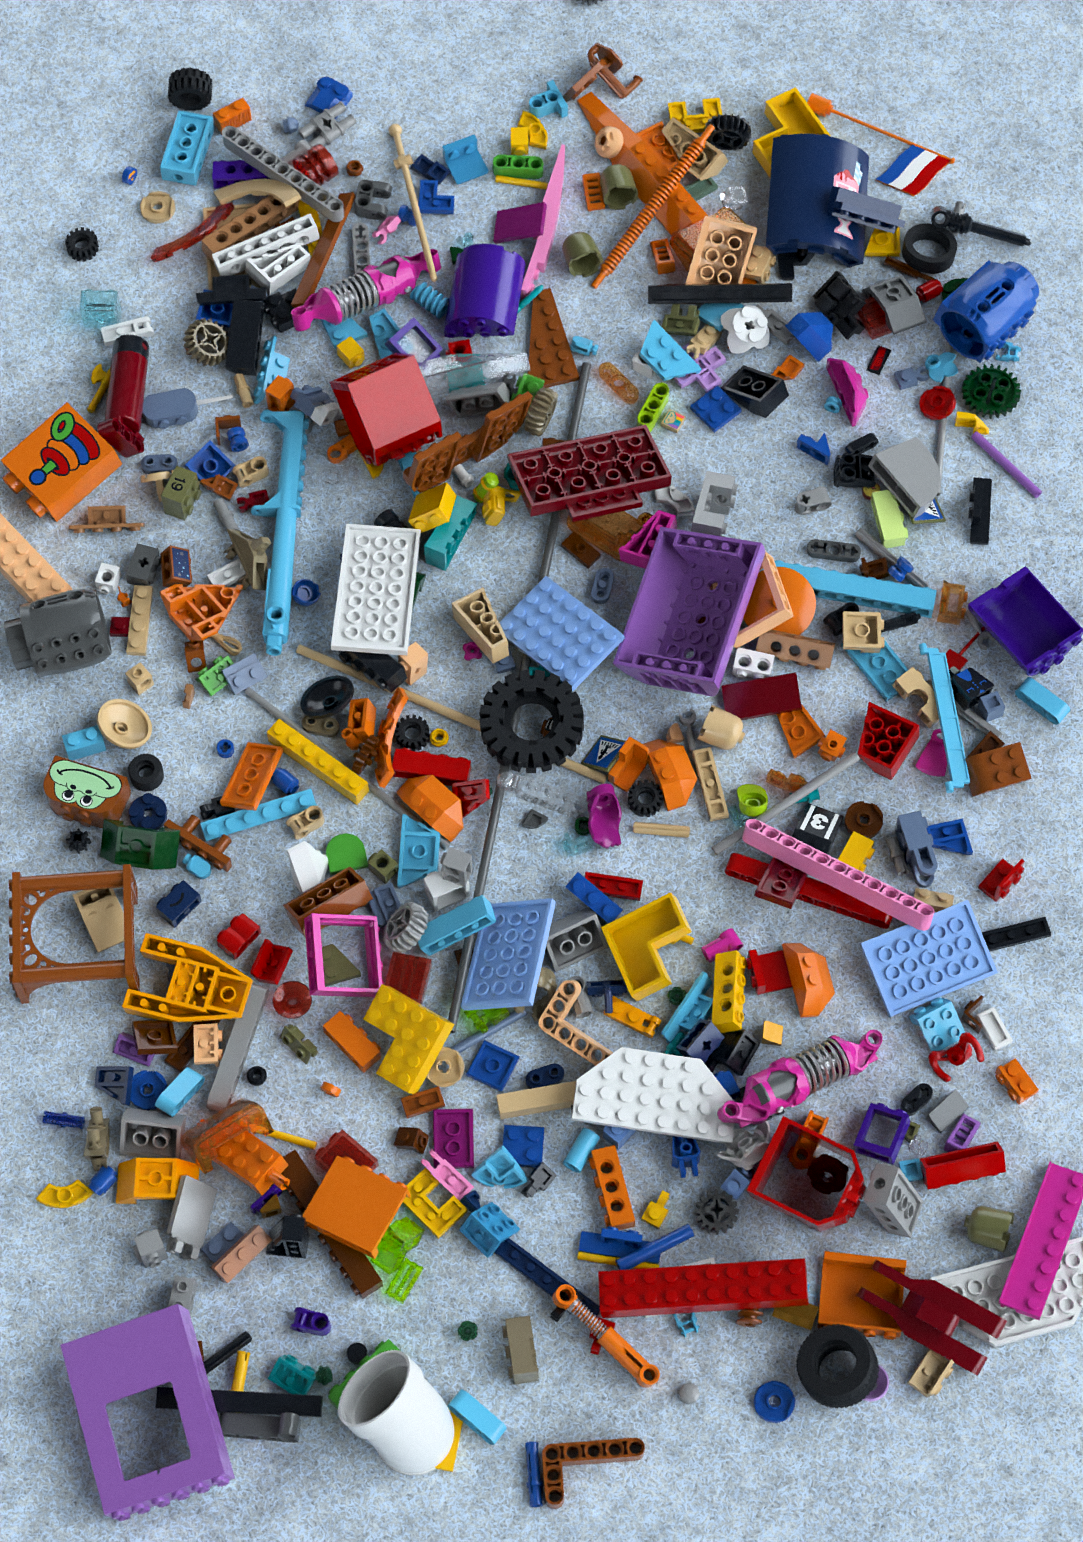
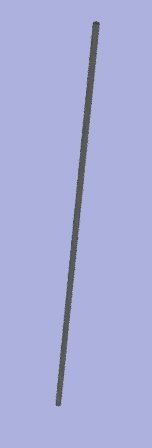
M583 362L567 440H576L591 369V364L588 362ZM562 510L552 512L538 583L545 576H549ZM524 653L520 671L529 670L531 658ZM522 706L513 713L511 718V727L515 734L517 733ZM509 763L505 767L500 764L473 898L484 895L510 767ZM476 933L464 939L448 1021L455 1024L450 1033L456 1032Z

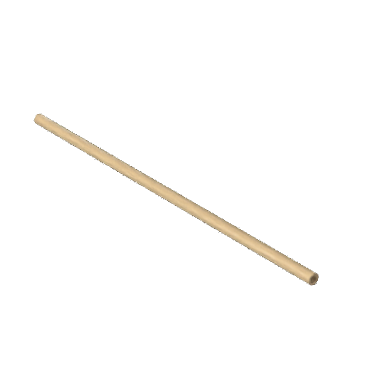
M301 644L298 645L296 653L380 688L374 680H368L361 671H355L352 666ZM404 689L409 698L408 701L480 731L479 720ZM566 758L565 763L560 765L602 784L607 779V775Z

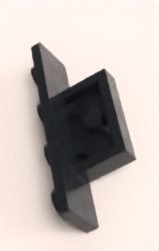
M976 477L973 479V491H970L969 502H972V507H969L968 518H971V544L988 545L992 479Z

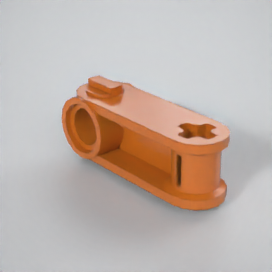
M810 1110L803 1126L823 1135L829 1117H821ZM799 1135L795 1146H791L787 1158H789V1162L796 1169H808L811 1162L816 1158L814 1154L818 1144ZM803 1154L806 1156V1159L800 1160L797 1158V1155Z

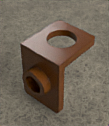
M982 995L975 1002L971 1000L965 1006V1011L961 1018L978 1034L981 1031L982 1025L970 1014L982 1003L984 998Z

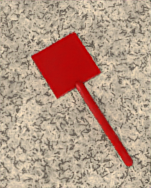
M979 632L973 636L959 653L951 649L947 651L946 658L949 669L955 666L960 671L968 662L961 655L978 638Z

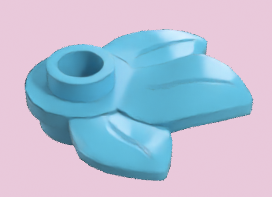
M944 352L939 356L936 354L928 356L925 361V367L929 371V377L935 382H942L944 376L951 377L956 375L958 368L953 363L956 354Z

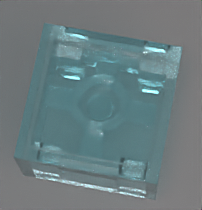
M81 290L80 312L84 328H102L121 323L122 309L118 291Z

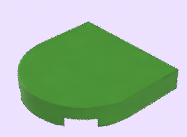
M347 833L339 834L328 843L326 856L329 862L330 875H335L349 866L353 870L368 867L364 845L357 836Z

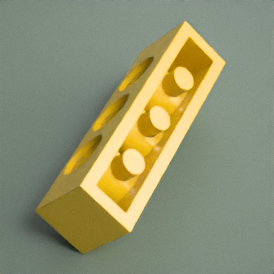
M737 950L715 954L712 1023L721 1033L742 1030V1022L744 1021L743 1004L745 1003L744 986L746 985L745 968L747 964L745 957Z

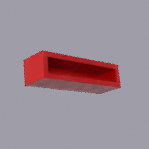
M396 748L392 763L394 770L392 777L408 779L434 775L444 785L452 786V783L469 781L472 768L471 760L464 757L453 758L446 754L434 755L427 751L416 752L408 748Z
M998 1141L920 1158L922 1180L927 1189H937L941 1186L955 1185L963 1181L977 1180L981 1177L996 1176L999 1173L1006 1172L1004 1151Z

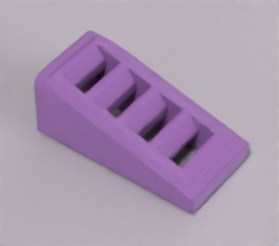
M963 1114L947 1139L943 1150L952 1152L968 1148L981 1123ZM965 1123V1124H967L968 1126L972 1127L973 1129L971 1130V1129H969V1128L963 1126L962 1124ZM959 1130L967 1133L969 1136L961 1133ZM955 1136L958 1137L959 1139L965 1141V1142H964V1143L961 1142L960 1140L956 1139Z

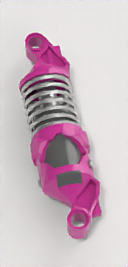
M430 249L435 271L437 272L441 269L439 254L436 249ZM423 251L412 257L397 254L383 261L380 266L368 265L358 274L355 273L353 277L349 276L348 279H342V282L337 281L336 285L332 283L330 287L326 286L319 289L317 293L311 294L307 298L304 305L296 307L291 311L295 330L305 331L309 329L314 318L323 319L336 326L345 322L347 318L351 319L353 316L359 315V313L362 314L364 311H369L370 308L374 309L383 304L392 303L399 293L404 295L412 292L422 270L428 272Z
M870 1030L861 1037L859 1044L848 1042L836 1035H832L821 1041L820 1044H815L814 1047H809L808 1050H802V1053H796L795 1057H782L772 1062L767 1068L754 1072L747 1078L742 1102L727 1101L718 1109V1118L725 1123H738L740 1128L749 1124H761L769 1116L780 1113L787 1107L793 1108L802 1103L810 1094L821 1091L822 1088H827L828 1085H832L834 1082L840 1081V1079L851 1075L857 1076L869 1064L878 1060L875 1053L883 1042L882 1034L878 1030ZM868 1037L873 1038L874 1044L869 1042ZM829 1070L832 1072L833 1077L829 1075ZM725 1108L731 1109L732 1116L726 1113Z

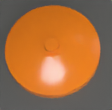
M777 567L794 617L774 627L773 630L801 635L810 626L815 615L816 598L814 590L808 580L799 572L786 567ZM764 570L758 573L743 617L747 626L778 610Z

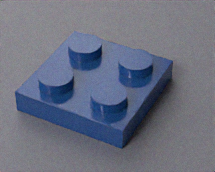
M718 385L690 405V409L714 433L742 412V409Z
M504 1125L503 1146L509 1151L520 1167L536 1168L543 1160L544 1127Z

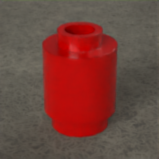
M931 279L916 287L915 293L918 295L919 301L926 303L939 296L943 291V287L938 279Z

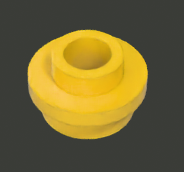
M437 728L431 732L430 742L432 745L443 747L448 743L449 736L445 730ZM438 736L443 738L442 740H436Z

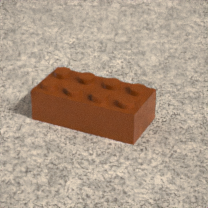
M349 866L283 906L291 923L306 938L304 918L310 914L349 915L358 907L365 906L373 897L365 880ZM320 925V929L330 925Z

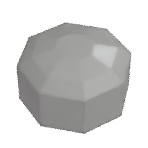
M691 1382L683 1384L679 1390L681 1401L687 1405L696 1403L700 1396L698 1386Z

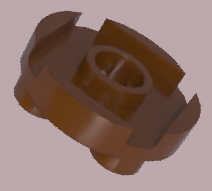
M856 802L846 812L844 818L845 827L851 835L855 831L869 839L873 838L882 829L883 813L873 803ZM860 817L868 818L867 824L861 823Z
M821 1154L811 1162L807 1175L811 1179L812 1187L823 1194L839 1193L848 1182L849 1168L837 1158L828 1154ZM825 1172L830 1173L832 1176L827 1178Z

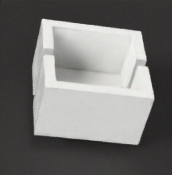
M442 871L431 872L424 878L425 893L434 912L470 897L469 881L465 887L443 879Z

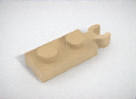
M706 324L690 340L686 353H694L693 358L697 359L700 353L705 354L720 339L722 332Z

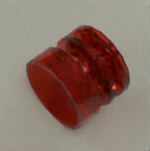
M316 144L307 151V154H301L300 157L293 160V167L320 186H323L324 180L330 181L339 174L334 158L321 144Z

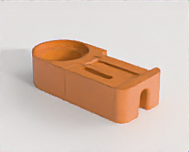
M351 434L328 448L327 457L331 463H340L357 450ZM334 451L340 452V456L337 458L331 457L330 454Z

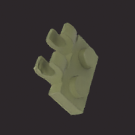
M672 304L670 315L665 314L662 328L668 334L695 336L700 324L698 317L700 311L696 310V305H689L687 316H682L683 309L680 308V304Z

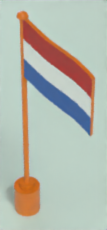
M814 93L808 99V105L818 115L826 117V115H830L832 112L911 145L875 181L915 196L925 189L939 171L949 163L953 164L955 162L954 157L949 158L833 109L834 105H831L832 101Z

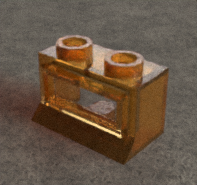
M943 580L937 622L959 625L960 619L965 617L966 608H962L963 602H967L968 592L965 591V585L948 583Z

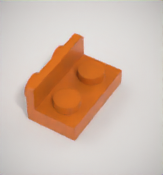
M1016 1058L1004 1066L1000 1065L997 1067L995 1072L997 1081L1001 1085H1005L1008 1089L1009 1097L1013 1101L1016 1100L1018 1104L1039 1092L1037 1086Z

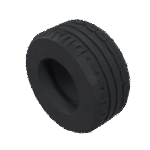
M843 1324L823 1326L821 1329L818 1328V1330L813 1331L800 1346L801 1349H799L796 1359L798 1377L807 1393L821 1405L837 1409L851 1407L853 1404L856 1405L862 1399H865L870 1394L869 1392L873 1390L872 1388L875 1387L879 1373L878 1359L868 1339L857 1329ZM835 1351H848L855 1356V1368L844 1380L829 1382L821 1378L819 1374L820 1366L829 1354Z

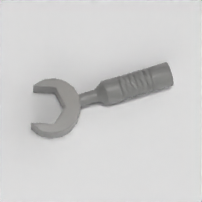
M966 610L964 614L974 630L980 634L977 641L978 646L983 650H987V646L982 643L983 640L990 639L994 642L995 639L989 632H982L978 620L969 610Z
M690 708L691 718L683 719L681 714H679V721L682 725L687 726L689 753H692L693 750H696L694 732L691 730V726L696 721V713Z

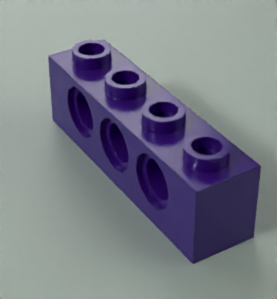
M243 160L213 161L212 180L214 189H220L246 180L270 179Z

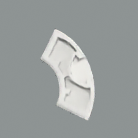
M669 486L654 490L656 503H665L671 506L676 512L677 517L695 514V508L690 498L677 490L676 487Z

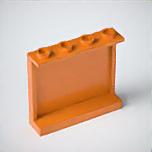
M337 1155L302 1218L306 1219L307 1227L375 1259L379 1253L377 1247L405 1197L410 1198L411 1195L405 1184L399 1181L394 1183L385 1174L379 1173L378 1175L373 1173V1170L366 1165L359 1166L351 1158L346 1156L342 1158Z
M824 1251L817 1328L821 1329L823 1326H831L832 1324H843L857 1329L865 1337L882 1335L885 1339L889 1340L900 1337L902 1330L891 1315L856 1295L860 1287H863L901 1308L904 1287L874 1271L871 1267L875 1260H878L905 1275L907 1260Z

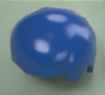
M309 579L298 580L292 587L293 600L300 606L308 607L314 605L321 596L318 584L313 583Z

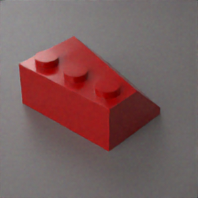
M869 702L857 754L875 773L892 780L920 736L919 725Z

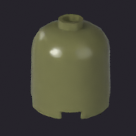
M614 164L603 170L600 175V186L604 203L614 210L625 209V206L631 202L634 204L638 199V191L630 169L621 164Z
M575 232L564 240L562 245L563 255L568 269L574 277L582 275L585 278L598 272L599 265L603 264V257L594 239L588 233Z
M987 1206L976 1207L971 1215H966L964 1227H967L969 1240L973 1243L1004 1252L1011 1233H1008L1010 1224L1013 1225L1015 1213Z

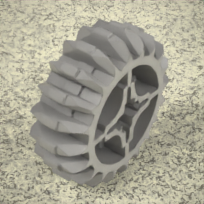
M406 902L398 910L396 909L384 927L385 931L382 935L384 936L383 941L385 945L399 954L401 952L405 953L407 950L410 951L412 946H416V943L421 940V936L425 934L424 931L428 927L426 925L429 922L427 911L421 905L414 902Z

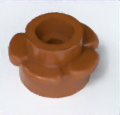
M352 160L346 166L347 174L349 176H360L363 166L359 161Z

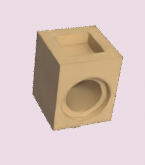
M141 662L125 673L127 682L138 695H141L154 685L152 675Z

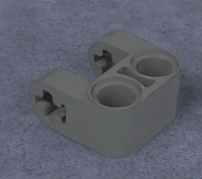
M361 180L355 197V214L368 219L385 220L388 212L387 207L372 203L373 197L389 198L392 186L380 181Z

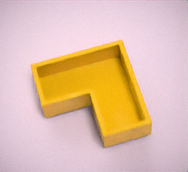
M795 87L766 101L765 115L776 130L754 140L752 153L770 178L773 138L783 134H827L829 136L830 134Z
M671 892L601 927L629 993L636 1001L672 984L657 949L692 932L678 899Z
M382 984L363 1020L395 1038L376 1074L407 1093H418L455 1024L394 988Z

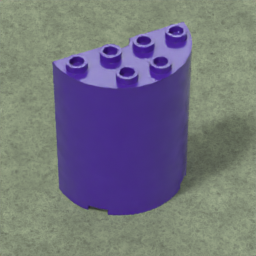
M474 244L465 247L463 252L458 253L444 326L445 337L471 338L475 334H480L482 337L514 336L526 264L519 254L514 251L512 253L505 251L503 246L495 244Z
M1026 566L1002 581L995 589L991 588L968 604V610L1028 676H1034L1039 673L1045 674L1053 664H1060L1073 646H1077L1082 641L1083 628Z

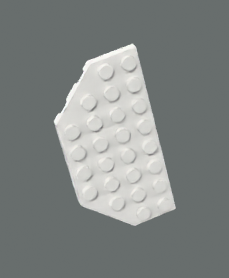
M621 1047L577 1079L571 1120L731 1145L734 1123L722 1122L718 1118L717 1111L727 1101L734 1100L701 1059ZM725 1108L726 1113L732 1116L731 1109Z
M1083 1237L1068 1240L1040 1320L1017 1313L1016 1310L1005 1306L1004 1308L1000 1307V1304H998L1015 1255L931 1277L930 1280H936L1007 1320L998 1339L962 1319L958 1323V1328L993 1347L1071 1327L1083 1308Z

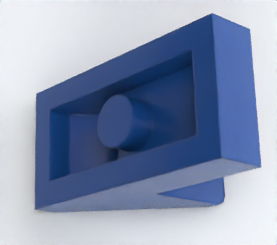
M824 433L818 442L803 434L799 436L796 448L828 466L831 453L826 434Z

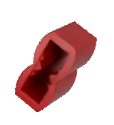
M244 913L235 916L230 922L231 926L226 930H221L217 935V946L234 960L261 933L260 926Z

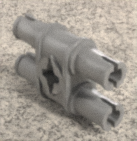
M340 101L332 108L324 109L322 113L311 118L307 125L298 130V133L305 139L315 131L319 132L320 135L309 142L316 151L325 144H331L339 136H343L345 131L357 122L352 114L340 122L334 119L346 111L345 105Z

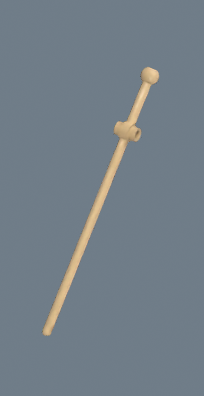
M392 124L388 132L394 137L398 158L393 160L397 170L402 168L431 281L435 282L437 281V275L408 168L409 165L414 164L410 154L405 155L400 137L402 133L401 126L399 124Z

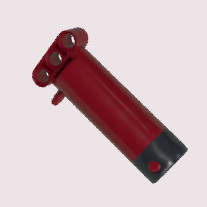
M131 334L122 335L116 338L113 343L105 419L97 426L98 433L125 458L144 452V437H142L139 431L141 429L149 358L148 342L140 336Z

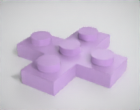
M689 343L681 347L685 352ZM716 346L705 354H699L697 359H694V353L690 352L688 355L702 368L699 374L691 373L686 374L685 377L673 378L681 389L697 380L705 392L708 393L717 385L720 386L722 384V380L714 372V369L725 364L726 358Z

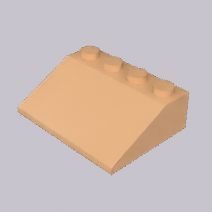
M705 216L685 285L742 284L757 233V227Z

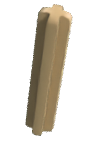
M634 822L633 832L688 838L690 827Z

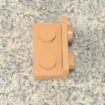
M217 1023L193 1025L194 1064H215L216 1067H219L223 1057V1049H219V1042H223V1031L219 1030Z

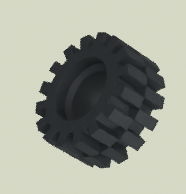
M81 227L79 231L78 228H75V232L71 230L70 235L67 234L66 236L67 252L72 259L75 260L77 258V261L83 259L84 262L86 258L91 260V255L96 256L99 244L96 234L93 231L90 232L89 228H86V231L84 227ZM80 241H87L89 243L84 248H77L75 246Z
M407 715L406 719L402 717L400 719L401 722H397V727H395L397 744H400V748L405 747L412 749V751H415L416 748H418V751L421 750V746L425 747L430 737L429 726L426 720L422 721L420 716L417 719L416 715H413L412 718ZM409 728H416L420 734L417 738L409 739L405 736V732Z
M640 780L637 785L634 783L628 793V805H630L631 811L634 810L636 815L640 813V817H643V814H646V817H650L651 813L655 815L656 811L659 812L663 802L662 789H659V785H654V781L648 783V780H644V783ZM642 793H649L653 800L649 804H642L639 802L638 796Z

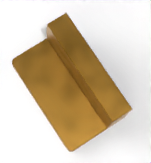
M809 1303L806 1306L775 1307L772 1316L811 1330L818 1306Z

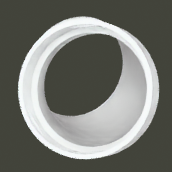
M385 1351L368 1360L351 1377L340 1397L338 1415L342 1423L359 1438L367 1439L375 1447L382 1461L398 1473L405 1475L429 1473L436 1469L435 1467L445 1459L451 1449L454 1439V1423L451 1413L438 1392L423 1377L420 1367L402 1351Z

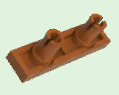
M193 814L182 827L169 819L164 823V828L180 830L179 842L185 849H191L196 852L197 856L199 855L203 859L209 860L218 870L223 869L226 872L232 867L231 858L223 854L232 842L227 835L223 834L214 846L205 843L191 834L200 824V819Z

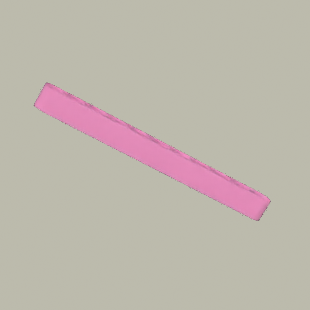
M749 819L746 821L742 836L745 843L918 930L925 931L930 928L934 915V909L930 905L759 820Z

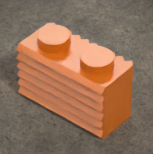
M243 97L212 113L214 125L221 134L226 126L237 128L252 120L250 106Z

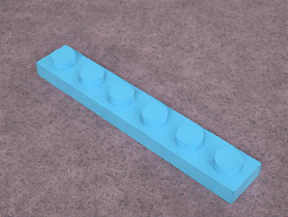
M310 788L259 804L256 811L243 809L201 822L200 824L205 840L209 841L221 837L223 834L235 833L302 812L310 806L317 805Z

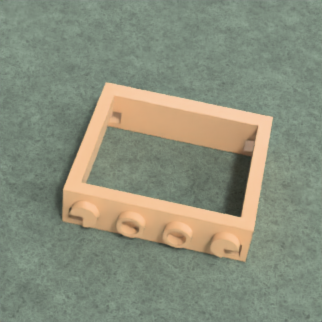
M766 551L760 570L764 569L778 610L739 631L734 644L736 649L794 617L774 559ZM718 583L711 584L710 590L715 589Z

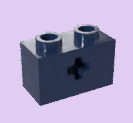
M700 1018L676 1049L683 1057L701 1059L705 1063L710 1054L720 1046V1042L725 1037L711 1021Z

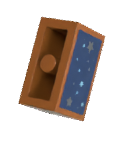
M170 545L160 553L163 586L170 587L175 584H183V587H187L192 583L189 550Z

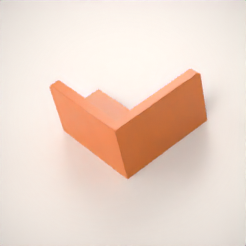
M629 736L619 750L618 761L608 773V781L623 791L628 792L648 764L649 748Z

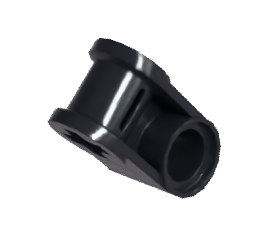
M848 602L824 618L823 623L828 624L834 636L842 633L843 611L859 612V607L856 603Z

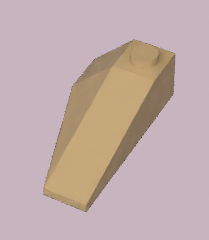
M673 117L662 129L663 134L679 158L682 157L691 142L700 137ZM705 141L704 150L688 170L689 173L700 181L718 175L729 162L722 151Z

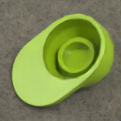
M745 784L738 787L737 797L741 813L748 817H758L767 810L768 797L764 788L755 784Z

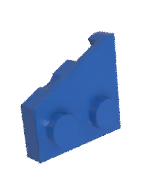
M963 818L930 825L926 828L928 834L932 835L933 848L965 855L973 854Z

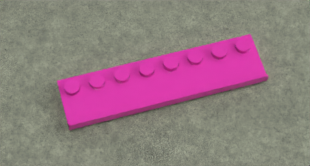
M1051 1161L1049 1162L998 1303L1000 1307L1004 1308L1005 1306L1016 1310L1017 1313L1040 1320L1083 1201L1082 1173L1053 1164Z

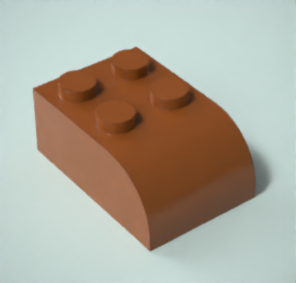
M1020 742L965 758L970 778L968 785L972 797L1032 779Z

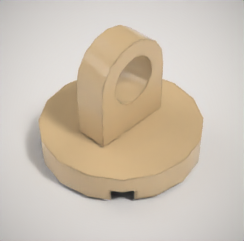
M170 471L151 473L147 475V478H145V475H141L140 480L141 483L155 481L159 502H162L161 494L165 489L163 479L170 478L172 474H170Z

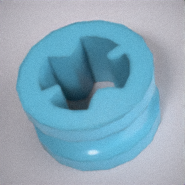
M829 396L824 407L829 412L838 413L843 402L835 396Z

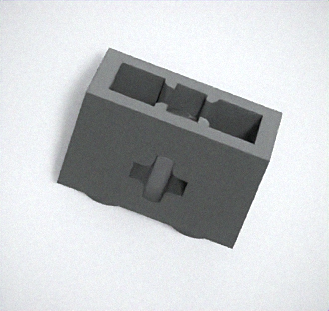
M137 543L125 574L128 584L150 586V583L155 581L156 567L161 565V556L158 548Z

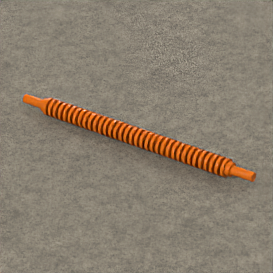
M709 124L702 135L691 142L682 157L674 165V168L671 169V172L663 180V183L657 188L655 194L646 203L647 205L638 214L639 216L636 217L617 245L609 253V256L603 261V264L600 266V273L591 284L593 288L597 289L603 279L613 273L619 265L618 263L627 254L626 252L631 249L640 234L648 226V223L651 222V219L659 211V208L665 203L667 197L676 188L675 186L684 177L683 175L686 174L697 157L702 153L705 148V141L715 129L713 125Z

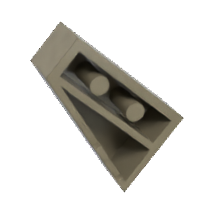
M530 1316L505 1319L506 1326H502L503 1338H508L509 1346H505L506 1359H511V1366H508L509 1379L514 1380V1385L539 1381Z

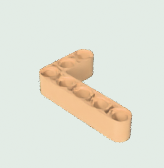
M575 980L563 981L541 1015L539 1027L596 1066L614 1052L564 1020L580 995L581 985ZM568 984H572L574 987L572 994L567 992ZM559 1000L564 1004L562 1011H559L556 1007ZM548 1017L552 1018L553 1020V1026L551 1028H549L546 1025V1020ZM564 1028H567L570 1032L567 1039L562 1035ZM580 1039L586 1042V1047L583 1050L578 1045ZM597 1050L602 1052V1059L600 1061L595 1058Z

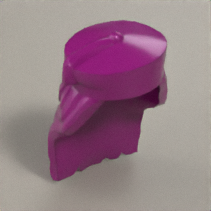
M600 784L586 793L589 814L588 829L592 840L603 848L608 849L610 846L614 847L622 844L619 834L622 811L615 795L614 787L611 784Z

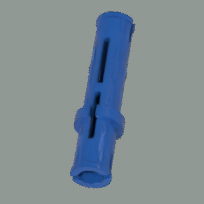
M538 1442L525 1443L528 1482L526 1485L529 1489V1505L534 1508L543 1506V1482L540 1477Z

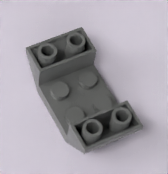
M902 275L862 289V293L870 303L877 301L885 312L886 325L893 335L926 323L918 295Z

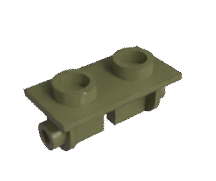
M292 1024L288 1027L284 1026L280 1035L283 1043L299 1059L308 1064L310 1057H315L318 1054L317 1047L309 1039L301 1041L305 1038V1035L297 1026Z

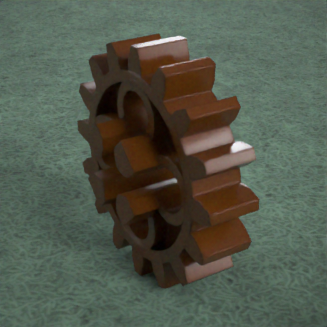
M370 735L364 744L360 743L358 746L360 749L359 753L355 752L353 755L356 758L351 768L353 772L361 775L367 765L371 766L373 764L371 758H376L378 754L375 749L380 741L379 738Z

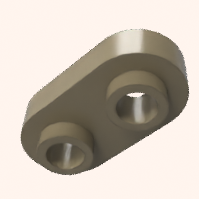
M305 715L302 719L303 729L310 734L331 738L339 733V723L335 718L314 719ZM310 720L315 721L313 724L308 723ZM329 724L333 725L331 728L326 727Z

